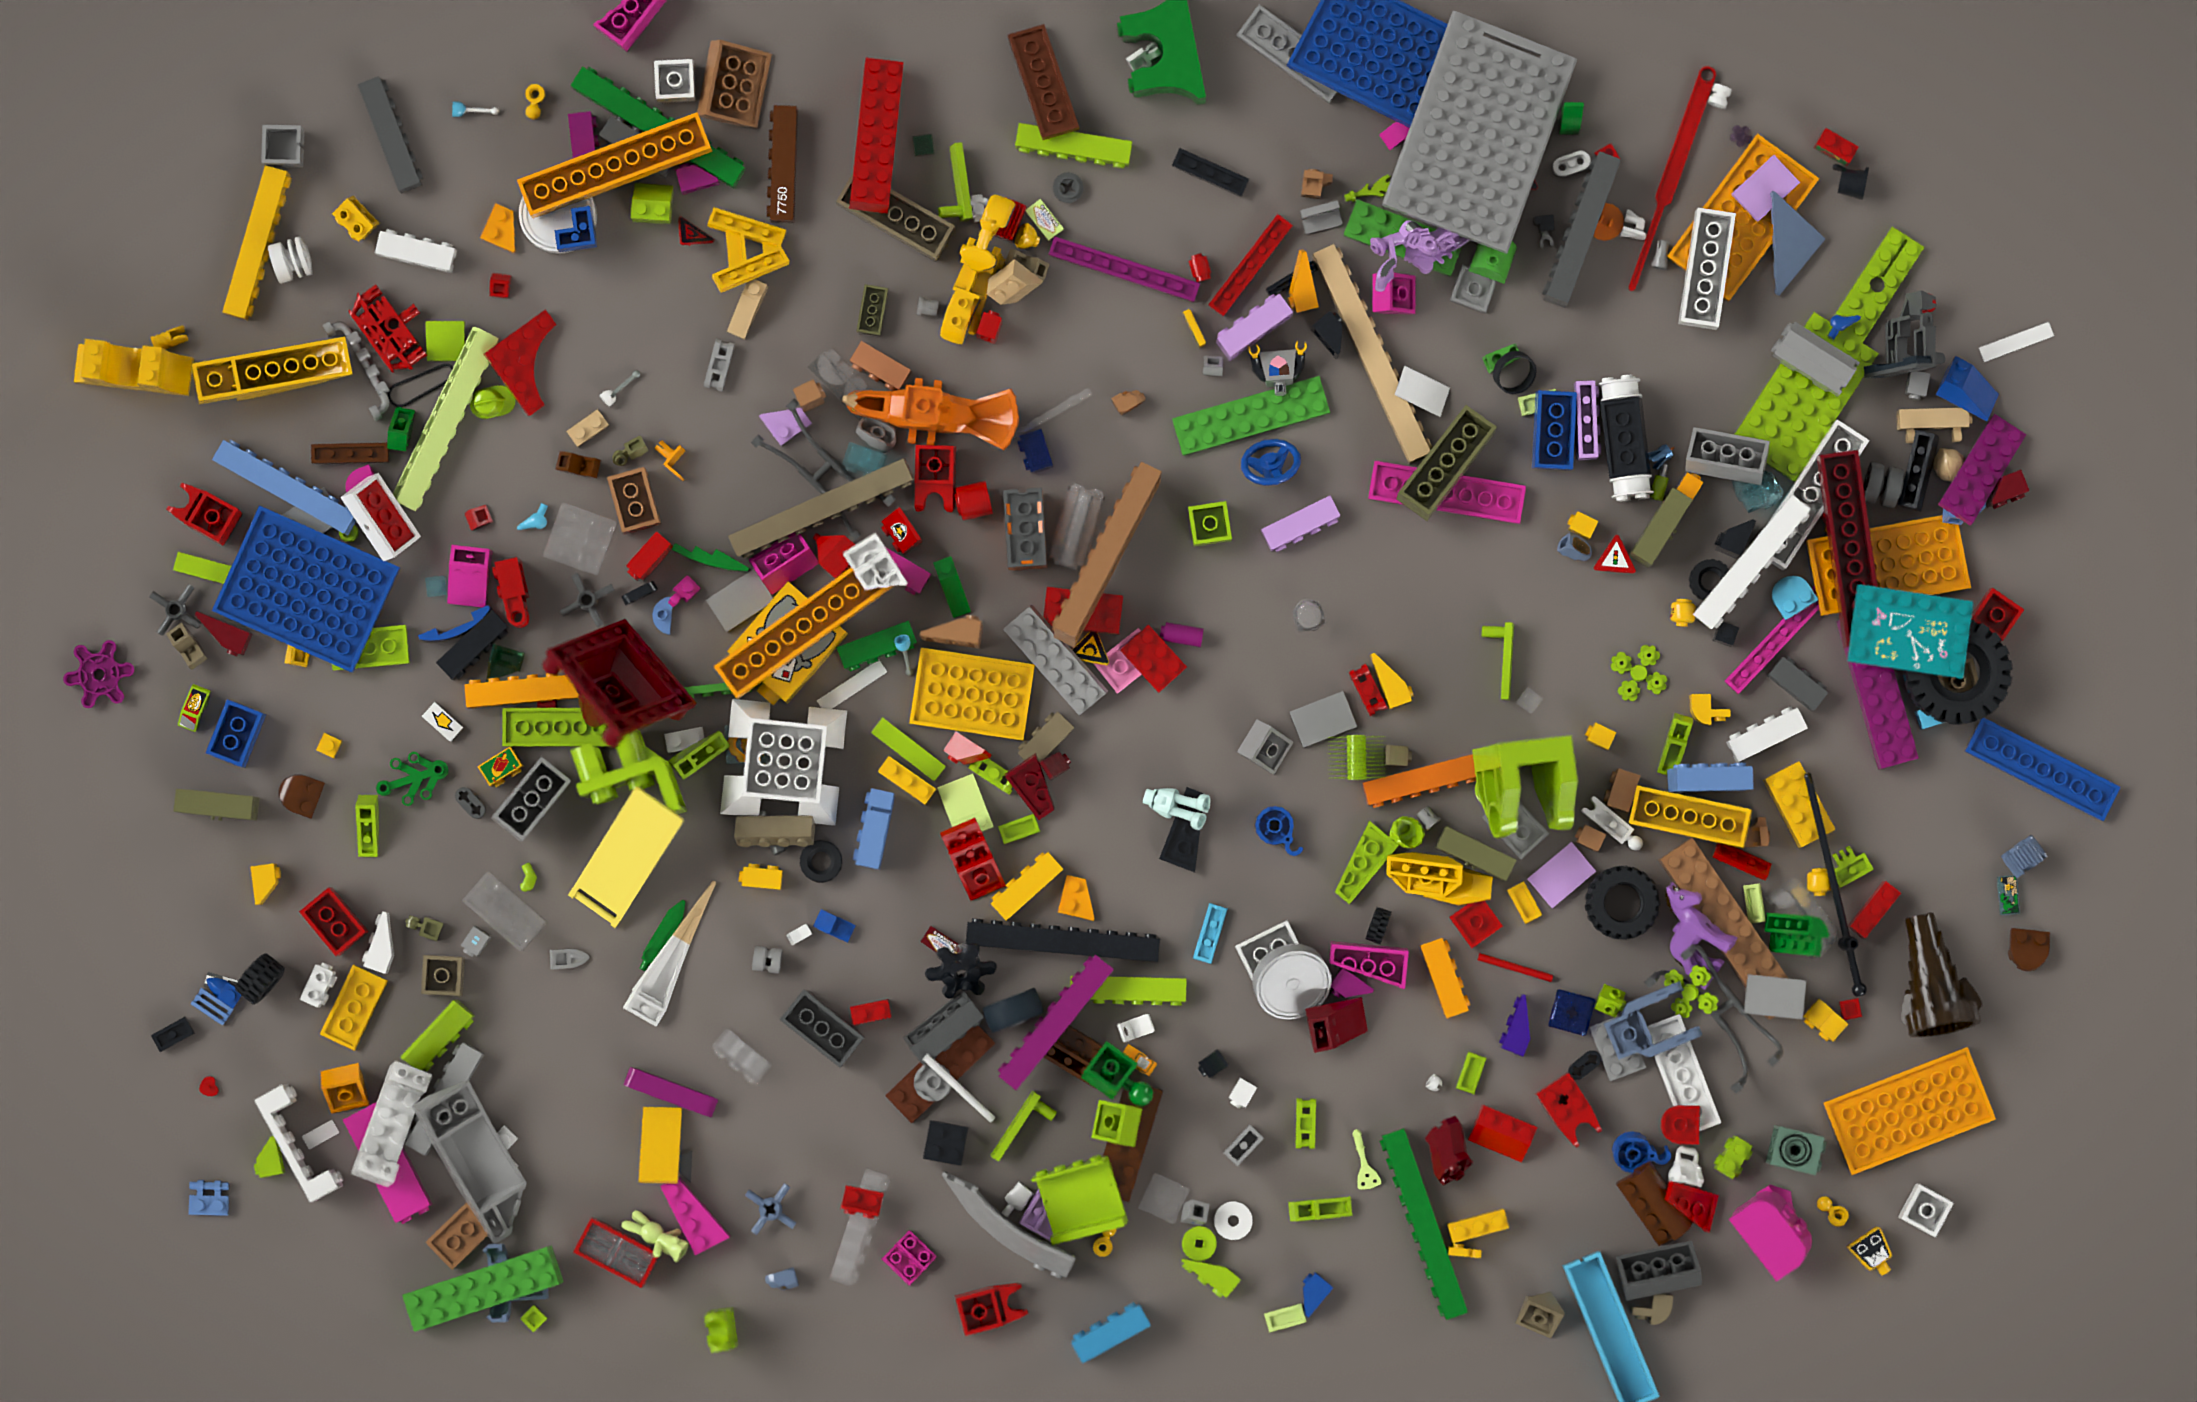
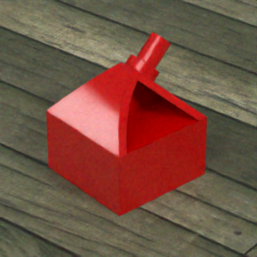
M818 533L814 534L813 539L817 544L819 565L828 574L836 579L851 568L843 555L845 551L855 546L845 535L821 536Z

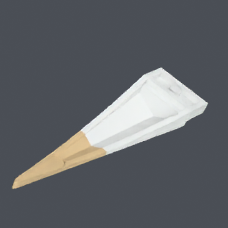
M715 881L710 883L636 983L631 995L623 1006L627 1011L656 1027L667 1010L685 956L716 885Z

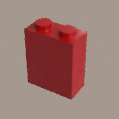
M656 531L627 563L626 567L629 568L627 573L637 581L639 578L644 581L669 554L673 546Z

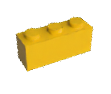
M890 756L887 757L878 770L880 774L924 805L929 802L937 790Z
M1503 1208L1446 1223L1452 1243L1509 1228Z

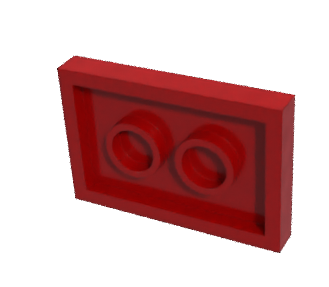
M1149 624L1120 649L1123 655L1158 693L1187 668Z

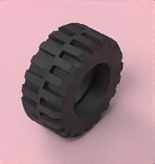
M1628 866L1612 867L1597 875L1592 883H1590L1588 892L1585 895V911H1587V917L1594 925L1593 927L1603 935L1613 939H1632L1647 932L1659 915L1658 910L1661 902L1659 900L1660 894L1654 885V881L1645 872ZM1624 884L1631 886L1639 894L1640 909L1630 920L1618 921L1612 918L1605 909V896L1616 885Z

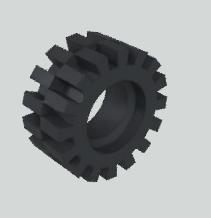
M1376 907L1367 931L1366 940L1381 944L1389 923L1391 911Z

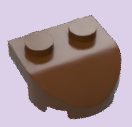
M294 774L282 781L278 796L282 805L287 810L312 819L325 783L302 774Z
M2011 928L2010 947L2008 950L2010 961L2012 960L2017 965V968L2022 971L2037 970L2045 963L2049 955L2050 932Z

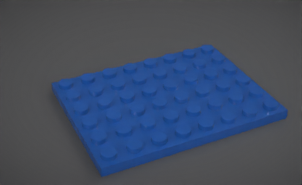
M1320 0L1287 63V67L1410 128L1447 24L1400 0Z
M259 506L212 611L353 673L400 567Z

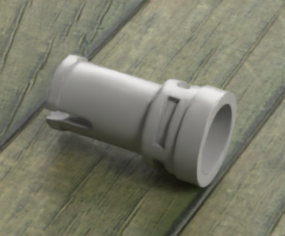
M1658 240L1652 268L1666 270L1670 242Z

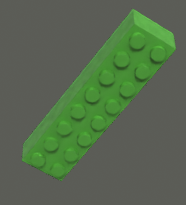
M550 1245L403 1294L402 1296L413 1330L416 1332L561 1284L564 1281L553 1247Z

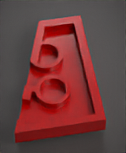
M1669 1181L1665 1201L1703 1231L1710 1233L1719 1195Z

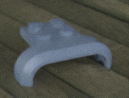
M488 1244L483 1250L487 1255L488 1266L508 1260L505 1244ZM548 1288L492 1306L487 1318L492 1323L507 1322L511 1314V1301L548 1299Z

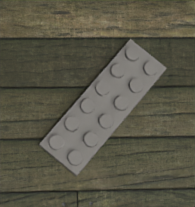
M1258 5L1236 36L1323 100L1330 103L1337 91L1287 67V63L1302 35L1261 5Z
M1031 604L1003 630L1080 716L1105 695L1108 690L1066 643L1054 638V631L1051 625Z

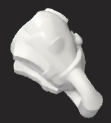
M1681 1145L1677 1149L1673 1167L1669 1172V1181L1696 1189L1701 1188L1704 1179L1701 1167L1698 1165L1699 1156L1695 1148ZM1681 1153L1694 1156L1693 1161L1682 1159Z

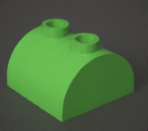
M1512 241L1508 253L1505 254L1478 243L1468 271L1505 284L1517 250L1516 244Z

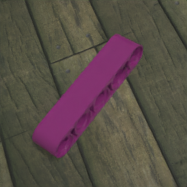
M633 1067L629 1068L623 1084L634 1090L711 1118L718 1102L717 1098Z

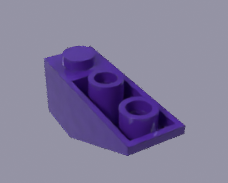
M1521 994L1520 997L1517 996L1513 1005L1516 1008L1513 1015H1509L1506 1025L1509 1027L1506 1033H1502L1499 1043L1501 1044L1500 1048L1523 1057L1530 1041L1526 995Z

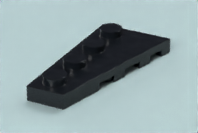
M1186 787L1183 796L1198 799L1204 793ZM1180 804L1179 808L1202 813V811ZM1175 816L1159 859L1195 873L1200 830L1192 828L1190 821Z

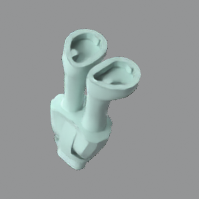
M1173 788L1147 789L1143 798V804L1149 805L1150 808L1165 818L1176 816L1191 822L1192 828L1200 830L1205 824L1207 816L1203 813L1178 808L1177 805H1185L1207 813L1210 809V796L1201 794L1197 799L1180 795L1179 791Z

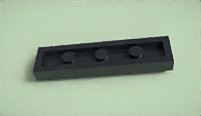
M1179 148L1172 163V167L1239 197H1242L1249 182V178Z

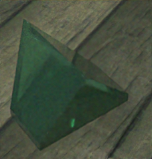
M493 644L488 661L486 682L490 678H500L517 671L520 672L525 653Z

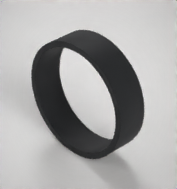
M1511 351L1503 355L1497 361L1493 370L1495 383L1508 394L1524 392L1532 385L1536 377L1535 363L1528 355L1521 351ZM1514 358L1528 359L1530 371L1527 378L1516 387L1506 388L1501 386L1500 372L1504 365Z

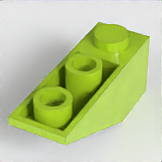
M1186 1258L1181 1259L1184 1263L1182 1267L1189 1273L1194 1271L1199 1275L1197 1279L1205 1286L1210 1284L1214 1288L1212 1292L1220 1298L1222 1296L1227 1298L1241 1281L1238 1276L1225 1266Z

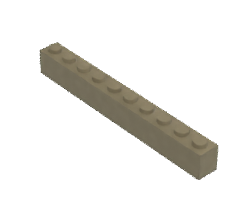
M903 458L735 532L728 537L737 557L742 555L743 558L754 554V549L760 547L762 551L771 547L770 542L777 540L780 543L789 539L788 534L795 532L798 535L807 531L805 527L811 524L813 528L824 523L823 519L829 516L831 520L841 516L840 512L845 509L848 512L859 508L858 504L863 501L866 504L876 500L875 496L881 493L883 497L894 492L893 488L899 485L901 489L911 485L910 481L914 477L906 459Z

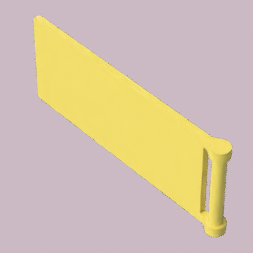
M636 787L568 896L572 899L576 898L610 922L613 928H616L684 819L641 788ZM579 889H582L584 892L592 896L601 904L609 908L611 911L616 913L617 916L614 917L612 914L604 910L595 902L587 898L585 895L579 892Z

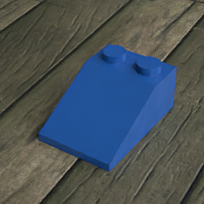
M1957 356L1954 357L1946 369L1936 392V395L1985 421H1988L1999 395L1972 364Z

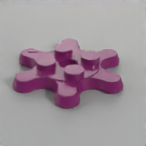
M111 640L105 641L101 651L96 654L90 653L84 645L76 646L73 652L74 656L79 660L80 666L78 670L67 672L63 676V681L67 686L80 685L84 689L81 704L85 708H92L100 695L108 696L115 704L121 703L124 700V694L118 687V681L122 677H129L134 674L135 668L131 663L119 664L114 660L117 646ZM98 669H102L105 673L101 680H97L94 676L95 671Z

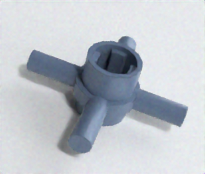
M784 1183L774 1198L769 1197L766 1199H762L750 1189L747 1191L745 1196L759 1205V1213L761 1215L751 1229V1232L757 1235L767 1220L773 1221L779 1219L793 1229L796 1222L782 1213V1205L780 1203L791 1188ZM774 1204L776 1212L769 1214L766 1212L765 1207Z

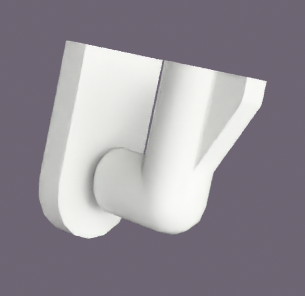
M1628 209L1624 222L1636 226L1635 229L1623 226L1620 237L1645 240L1646 233L1643 232L1645 219L1638 217Z

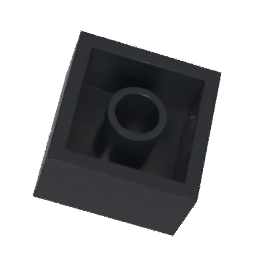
M930 1120L923 1159L961 1166L969 1127Z

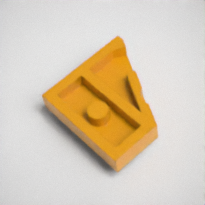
M495 203L480 239L515 254L514 211Z
M1070 875L1066 876L1058 913L1094 921L1086 879Z

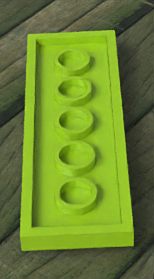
M502 708L503 747H580L586 744H592L594 747H611L604 742L602 737L608 726L605 724L594 728L589 726L585 722L580 708Z

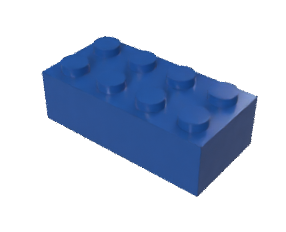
M1543 390L1535 392L1532 468L1573 469L1577 392Z

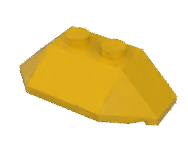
M1408 852L1387 856L1386 875L1392 878L1406 893L1444 898L1462 884L1463 865L1447 856Z

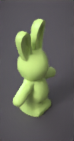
M638 1210L632 1213V1218L637 1223L626 1220L622 1222L623 1229L641 1235L648 1244H655L653 1250L655 1258H658L661 1255V1251H663L665 1254L673 1257L675 1262H678L687 1252L689 1243L677 1237L681 1235L680 1229L664 1233L660 1224L649 1221Z

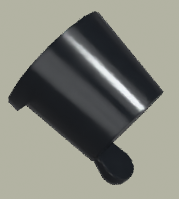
M1834 164L1833 170L1842 171L1837 193L1863 200L1869 167H1866L1865 170H1855Z

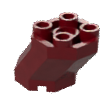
M1456 1116L1441 1121L1442 1126L1440 1128L1433 1127L1425 1138L1430 1146L1434 1175L1443 1186L1453 1180L1459 1181L1462 1179L1466 1169L1473 1164V1161L1467 1154L1463 1126Z

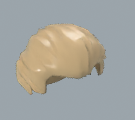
M1940 448L1934 458L1933 469L1941 480L1952 482L1964 463L1965 458L1957 450Z

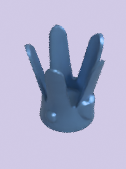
M1665 444L1657 450L1648 453L1651 454L1649 455V460L1652 459L1653 462H1656L1653 465V469L1658 470L1666 460L1674 457L1671 451L1674 447L1670 449Z

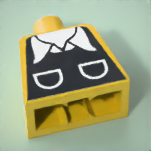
M1874 1227L1846 1246L1867 1270L1870 1271L1876 1267L1881 1276L1891 1270L1886 1260L1892 1256V1253L1880 1227Z

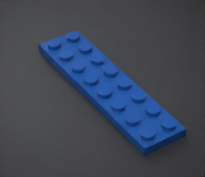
M1986 718L1980 719L1964 751L2100 821L2105 820L2121 788Z

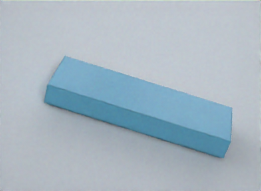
M1209 903L1193 959L1209 964L1212 963L1228 908Z

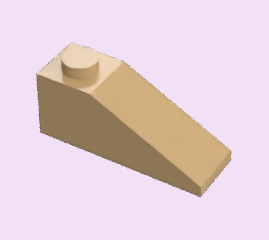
M756 279L746 283L727 332L745 340L768 290L767 284Z

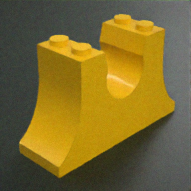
M85 339L84 344H78L74 382L189 396L192 376L191 366L194 358L175 354L161 347L143 345L142 348H129L113 345L106 341Z

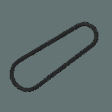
M441 364L439 366H436L434 368H431L427 371H424L422 373H419L415 376H412L410 378H407L403 381L394 384L390 387L388 391V398L390 403L396 407L407 406L408 404L416 401L424 395L446 384L447 380L404 404H396L391 399V391L396 386L401 385L417 377H420L429 372H432L441 367L447 366L451 369V371L453 367L449 364Z

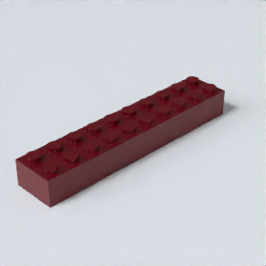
M1858 450L1823 454L1817 457L1844 648L1849 647L1857 585L1878 587Z

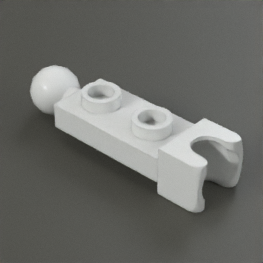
M1592 796L1590 799L1595 806L1594 810L1581 809L1583 814L1592 819L1620 844H1623L1626 840L1631 850L1637 851L1642 848L1643 840L1641 837L1631 835L1634 829L1595 796Z

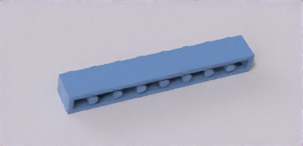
M231 439L229 443L225 440L222 441L212 459L213 461L340 532L349 535L356 520L346 505L343 507L338 504L340 500L331 495L328 498L323 496V491L315 486H312V488L305 486L306 481L297 476L295 479L289 477L290 472L281 467L278 470L273 468L272 465L274 463L265 458L262 461L255 458L257 454L249 449H246L244 452L239 449L240 444Z

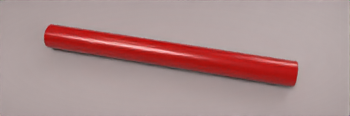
M1479 953L1477 958L1478 961L1552 982L1553 979L1552 974Z

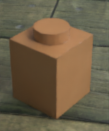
M1583 825L1582 828H1578L1575 834V838H1577L1575 843L1598 852L1606 834L1590 826Z

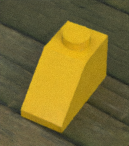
M275 863L250 866L255 905H262L279 883L281 870Z

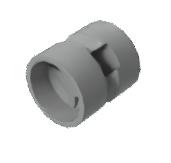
M755 946L752 970L763 972L767 969L770 973L779 974L783 949L771 948L768 950L767 947Z

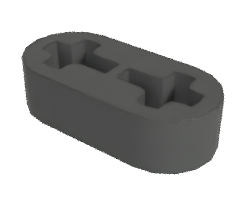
M461 787L456 791V801L472 818L480 819L485 815V805L469 788ZM461 791L469 793L467 795L470 800L469 803L465 799L460 800ZM472 803L476 807L481 806L480 815L472 813L474 811L471 806Z

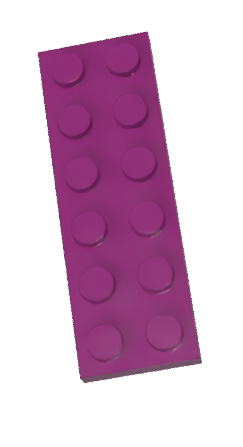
M1993 414L1938 505L1971 526L2027 434L1996 414Z

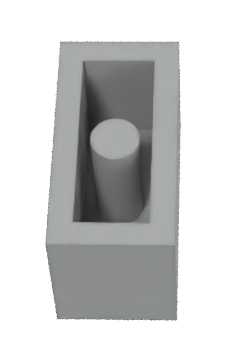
M1249 1124L1223 1153L1236 1166H1239L1264 1137Z

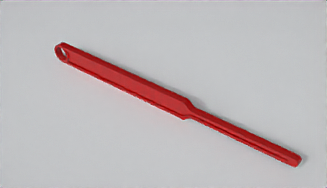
M1710 66L1703 67L1698 73L1655 195L1657 207L1630 280L1629 291L1636 289L1664 207L1671 204L1716 78V72ZM1705 69L1712 71V80H1703L1701 77L1702 71Z

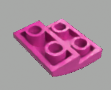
M909 1230L881 1260L910 1286L937 1256Z

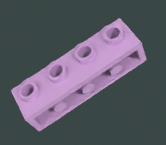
M1576 381L1574 383V392H1577L1575 419L1577 460H1596L1598 455H1601V443H1598L1600 424H1597L1600 409L1599 405H1596V397H1599V388L1595 386V381Z

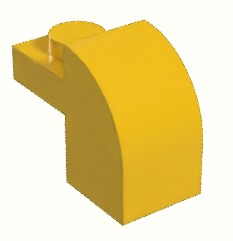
M1711 694L1689 695L1690 712L1698 723L1710 726L1711 718H1714L1715 722H1721L1731 717L1730 709H1711Z

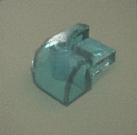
M1764 471L1762 485L1732 480L1735 494L1739 502L1742 501L1748 513L1763 507L1765 510L1772 507L1782 498L1784 493L1771 471Z

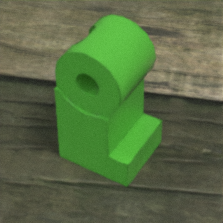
M1516 343L1489 353L1482 358L1489 374L1493 372L1495 364L1503 355L1511 351H1519ZM1521 357L1510 360L1504 365V367L1510 363H1513L1521 359Z

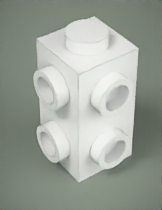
M323 962L321 965L315 964L300 998L301 1001L317 1008L326 1004L329 997L327 991L329 987L332 988L337 979L335 977L336 972L332 970V966Z

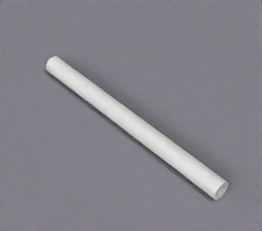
M929 1054L923 1058L936 1073L989 1122L995 1119V1116Z

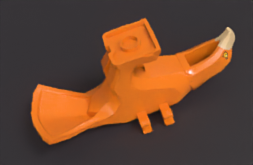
M915 378V385H906V389L895 391L854 390L842 398V402L846 404L849 411L853 414L885 423L888 422L899 428L909 429V444H916L917 430L928 431L927 445H935L936 432L973 434L989 444L1005 450L1011 444L1019 424L1018 406L1012 389L977 400H971L942 392V381L934 380V387L923 386V378Z

